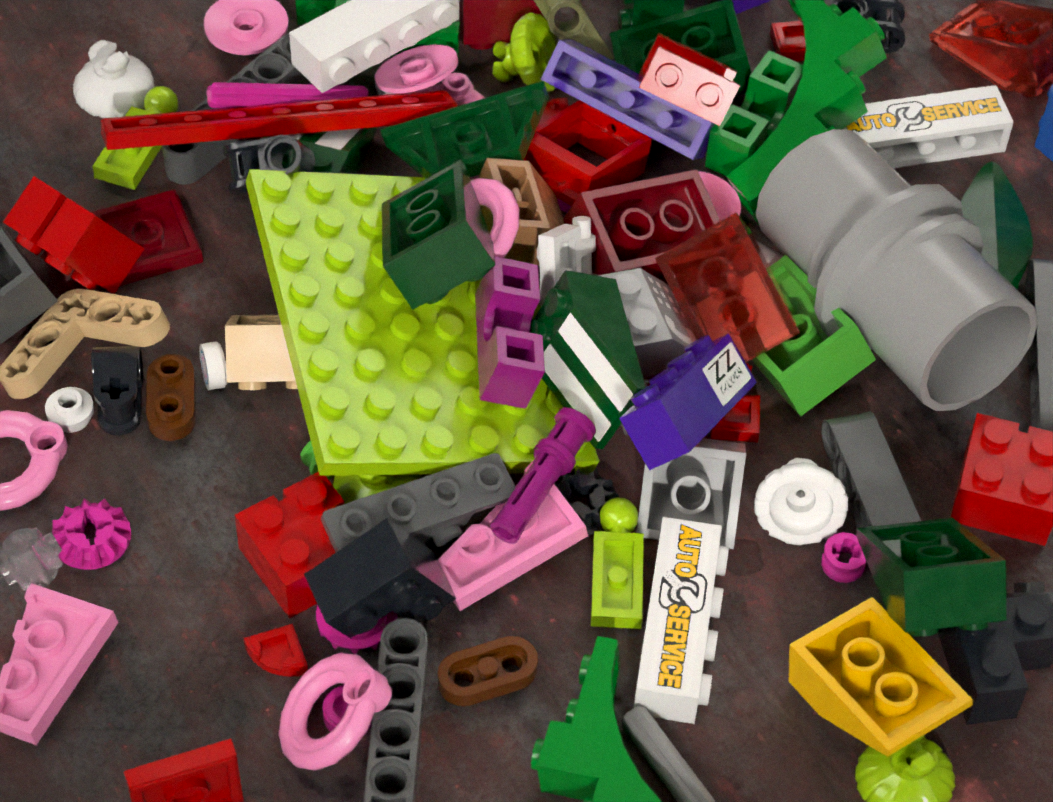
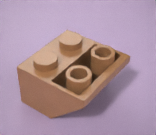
M487 158L478 178L500 181L513 192L519 206V229L511 249L504 258L540 266L537 259L538 235L564 224L557 197L529 161ZM479 205L490 233L493 226V214L487 206Z

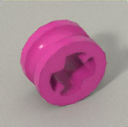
M842 532L834 534L827 540L824 546L821 566L824 573L830 579L841 583L856 581L864 573L867 561L857 536L852 533ZM841 552L852 555L848 563L838 561Z

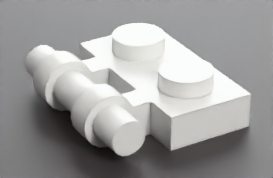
M590 217L572 218L573 225L563 224L538 235L537 259L540 264L539 304L541 307L545 302L548 291L554 288L565 270L596 275L592 273V252L596 250V236L591 234Z

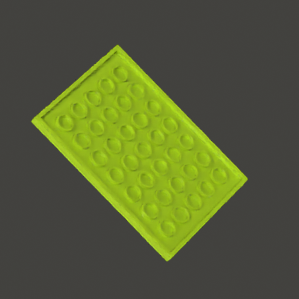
M250 169L245 183L319 475L435 474L493 453L500 455L509 474L524 473L527 466L535 459L534 447L540 439L547 438L556 424L554 417L564 407L543 379L539 382L526 409L480 400L475 293L482 278L474 282L466 281L449 290L448 294L434 304L425 303L412 310L383 267L382 203L425 180V178L318 172L285 174L287 171ZM539 303L534 311L532 319H534V317L541 308ZM584 442L575 455L576 464L573 469L577 465L581 471L591 473L595 470L599 463V458L590 442Z

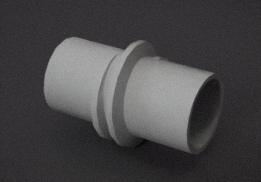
M832 129L810 137L791 150L769 174L759 193L756 217L760 229L784 255H787L808 276V283L817 288L814 310L822 330L828 337L839 330L831 311L840 308L858 326L869 348L873 349L924 405L935 411L956 410L979 400L999 386L1019 365L1033 342L1038 325L1035 307L981 255L984 244L979 227L972 220L963 217L961 201L940 184H915L911 186L863 138L852 130Z

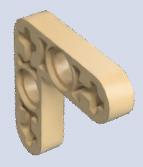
M88 289L70 290L57 298L58 302L44 313L0 366V382L11 398H28L43 388L84 337L137 347H147L158 343L168 334L170 323L159 303L155 301ZM117 314V315L114 316L113 318L104 321L106 318H108V317H110V316H112V315ZM55 340L53 343H51V344H49V345H47V346H44L45 344L49 343L50 341Z

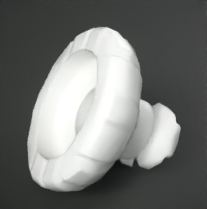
M100 40L90 47L88 53L90 61L76 75L73 93L76 103L93 116H100L101 118L124 117L131 106L139 109L144 108V98L147 92L154 88V78L150 69L134 56L128 55L127 51L124 53L120 51L115 52L117 44L106 40Z
M794 458L781 468L770 472L765 477V480L759 484L756 491L754 510L759 524L764 530L769 531V536L784 541L787 544L800 546L803 544L820 543L822 539L829 538L837 532L838 528L843 526L848 511V496L845 493V487L841 480L835 477L831 471L817 466L810 459Z

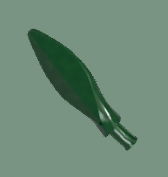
M991 161L980 169L961 200L963 217L972 220L979 227L984 244L981 255L1007 281L1018 289V285L1032 256V231L1026 211L1008 177L997 163Z

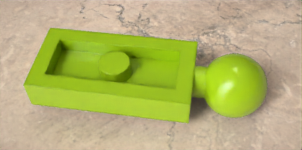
M154 87L145 95V110L131 106L125 117L177 112L178 98L174 91L168 87ZM105 146L92 166L94 178L135 190L162 146L107 150Z
M613 498L608 500L600 510V522L605 531H594L591 626L641 629L643 618L644 533H631L638 523V511L635 505L625 498Z

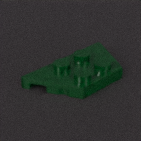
M540 81L380 129L386 147L425 179L459 160L465 165L470 178L480 175L487 158L524 161L549 96L544 81Z

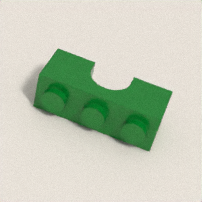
M772 51L766 53L749 77L747 93L741 107L739 108L731 104L721 125L715 124L710 130L705 167L727 176L756 152L773 133L790 107L802 77L803 64Z

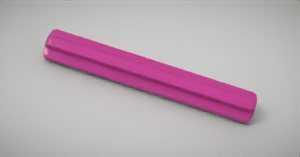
M214 82L207 87L206 94L207 103L211 108H234L367 97L368 90L366 87L358 85H336L321 93L313 84Z

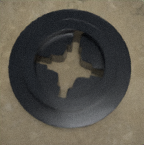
M576 465L572 472L560 475L554 484L586 525L588 536L594 535V531L604 530L600 522V510L608 500L619 498V495L614 490L612 479L605 480L600 477L597 468L590 473L581 471ZM572 491L581 497L589 494L588 506H584L580 501L572 504Z

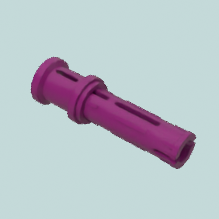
M561 408L554 417L556 424L547 438L540 439L534 447L535 459L532 465L524 474L502 510L490 524L493 534L502 541L510 544L518 542L525 527L539 509L555 481L558 480L560 475L571 472L576 464L575 455L584 442H590L596 433L594 424L581 412L572 408Z

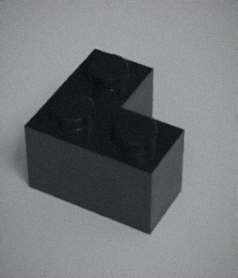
M388 518L304 574L325 622L349 638L371 630L379 619L391 611L402 618L416 620L419 623L432 620L441 613L443 607L456 599L434 552Z
M1048 593L1006 598L1007 621L990 622L989 626L982 630H963L957 626L942 628L939 638L952 679L973 699L972 706L963 711L966 725L1016 718L1029 688L1023 671L1051 667L1053 662V605Z

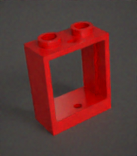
M578 100L537 126L524 161H529L558 199L572 206L582 192L626 184L643 174L652 138ZM612 124L616 127V131L612 129ZM578 142L608 160L596 167L566 149Z

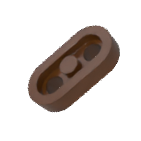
M178 354L162 355L153 360L147 369V422L150 432L161 440L175 441L182 439L191 433L196 423V379L194 367L189 359ZM166 409L175 410L173 412H164Z
M506 636L451 653L442 660L438 668L439 692L451 704L470 706L524 689L534 681L537 675V651L528 640L522 637ZM516 665L520 669L515 672H508L504 667ZM459 680H468L472 684L467 687H460L455 683Z

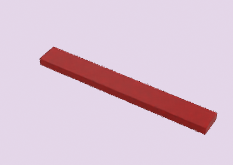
M446 90L103 118V120H100L101 136L107 150L393 126L457 107L458 104Z

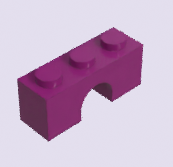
M495 256L496 265L482 278L475 293L479 396L481 401L526 409L545 373L543 335L529 333L534 311L540 301L538 265Z

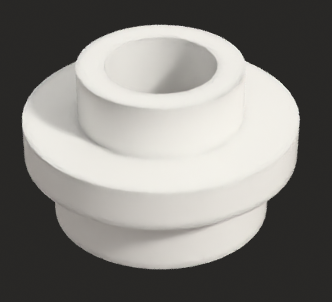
M65 387L49 396L45 404V412L49 422L58 424L63 432L73 433L82 430L88 425L94 413V404L92 397L85 390L77 387Z

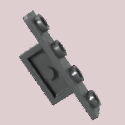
M493 453L326 510L321 516V522L335 552L386 518L393 521L425 546L435 542L437 547H442L455 542L463 534V529L474 513L507 502L516 487L500 455Z

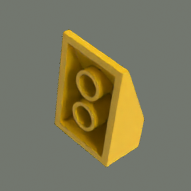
M873 597L792 642L789 647V683L822 718L887 757L972 706L973 699L888 615V612Z

